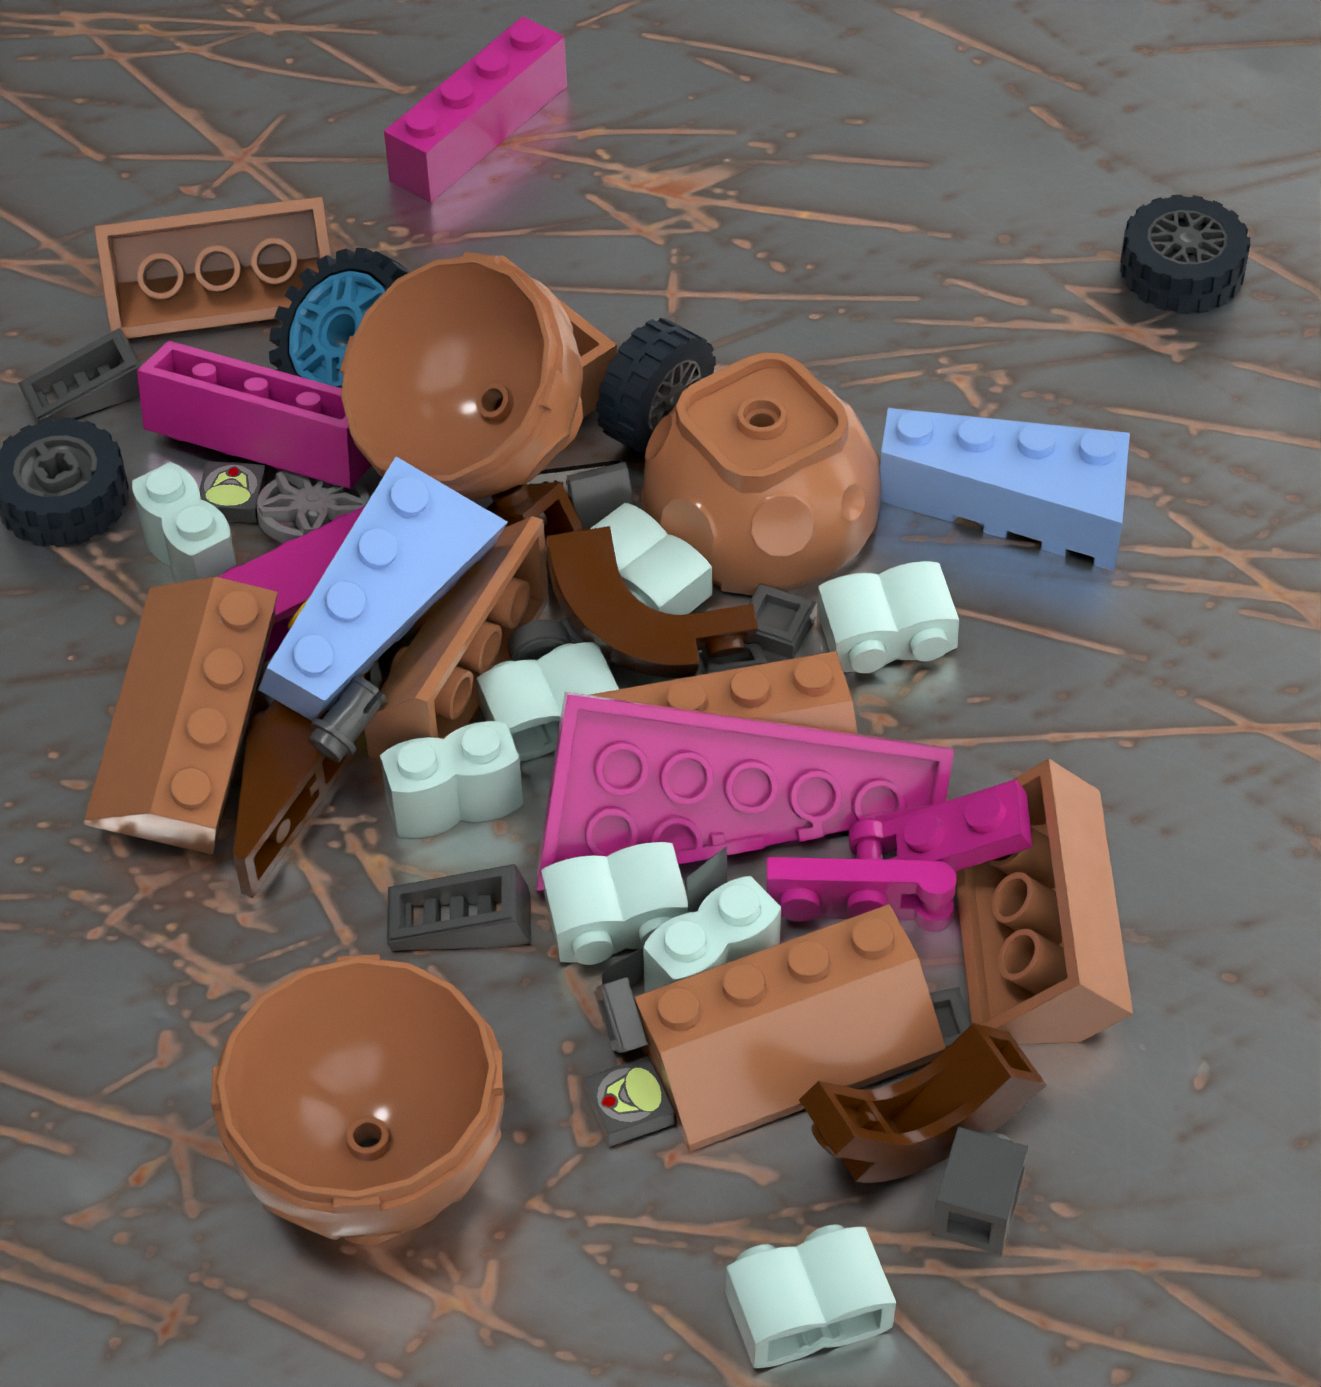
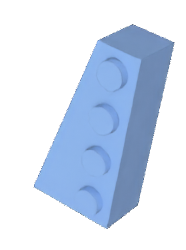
M888 408L880 462L881 502L951 523L958 517L975 521L984 527V533L1006 539L1008 532L1042 541L1041 550L1065 557L1067 550H1072L1095 557L1094 566L1115 572L1123 521L1130 433Z
M395 457L267 666L258 690L311 721H314L315 718L319 719L338 700L355 676L362 677L395 642H398L438 599H441L458 583L459 579L495 546L508 522L400 458Z

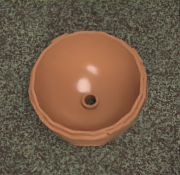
M464 251L462 257L436 259L398 278L365 312L355 335L349 337L340 372L344 374L341 398L351 436L357 448L378 474L383 477L394 458L398 457L471 501L504 492L517 485H525L533 480L559 452L564 450L575 439L583 420L582 400L580 398L583 382L582 361L572 333L573 327L570 318L561 303L539 280L532 279L524 271L493 255ZM503 397L501 406L494 411L497 402Z
M761 352L747 356L691 384L682 391L676 406L667 416L662 418L649 439L645 452L644 479L640 494L642 510L656 520L667 534L684 540L712 566V585L721 587V591L753 595L758 585L763 584L788 592L825 580L854 558L865 545L869 536L876 532L881 507L879 470L881 461L850 403L842 401L835 395L833 390L821 384L800 361L783 353Z
M380 954L336 957V962L305 968L257 999L229 1035L218 1064L212 1067L211 1107L221 1141L237 1173L262 1202L265 1210L333 1240L342 1237L353 1244L379 1245L404 1232L426 1224L437 1217L438 1213L453 1202H460L484 1168L502 1136L500 1131L504 1109L502 1049H499L490 1025L453 984L411 963L381 960ZM366 1139L380 1140L372 1147H361L358 1145Z

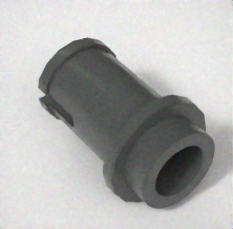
M355 676L322 720L315 718L310 726L313 732L309 736L308 741L321 754L335 762H340L345 755L353 756L357 750L353 743L380 707L386 704L388 701L386 696L378 693L379 689L369 681Z

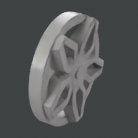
M282 470L276 473V479L266 485L260 492L256 503L257 519L260 527L267 535L284 543L318 529L340 515L349 514L365 506L370 497L367 489L359 481L349 489ZM277 521L292 522L298 529L284 526Z

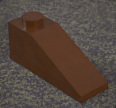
M275 699L266 711L258 712L253 718L246 738L233 857L241 894L253 898L354 757V755H345L340 762H335L321 754L308 741L309 736L313 732L310 726L313 721ZM327 710L319 719L322 720L329 712V710Z

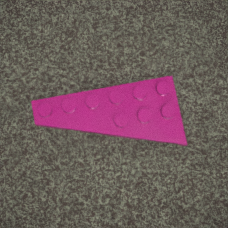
M564 692L534 888L536 891L544 890L542 869L570 858L581 856L607 857L614 852L634 845L667 842L673 843L679 865L710 859L725 846H727V855L764 849L767 845L794 840L802 842L823 838L826 834L847 831L854 823L868 819L884 822L946 802L954 750L943 746Z

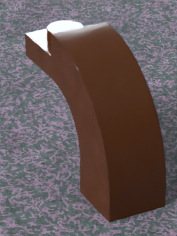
M610 526L547 536V562L553 590L560 608L578 635L585 642H595L600 647L603 656L615 664L650 676L663 678L696 676L700 665L698 651L707 650L708 657L712 658L725 657L743 652L745 650L744 643L753 642L758 630L754 604L675 615L657 611L638 600L627 588L619 573Z
M972 1023L937 1058L921 1070L899 1082L882 1088L861 1090L818 1081L799 1101L814 1122L811 1126V1131L822 1148L829 1154L840 1158L856 1182L872 1183L906 1177L949 1158L958 1127L975 1132L982 1130L995 1131L1028 1104L1047 1084L1009 1032Z

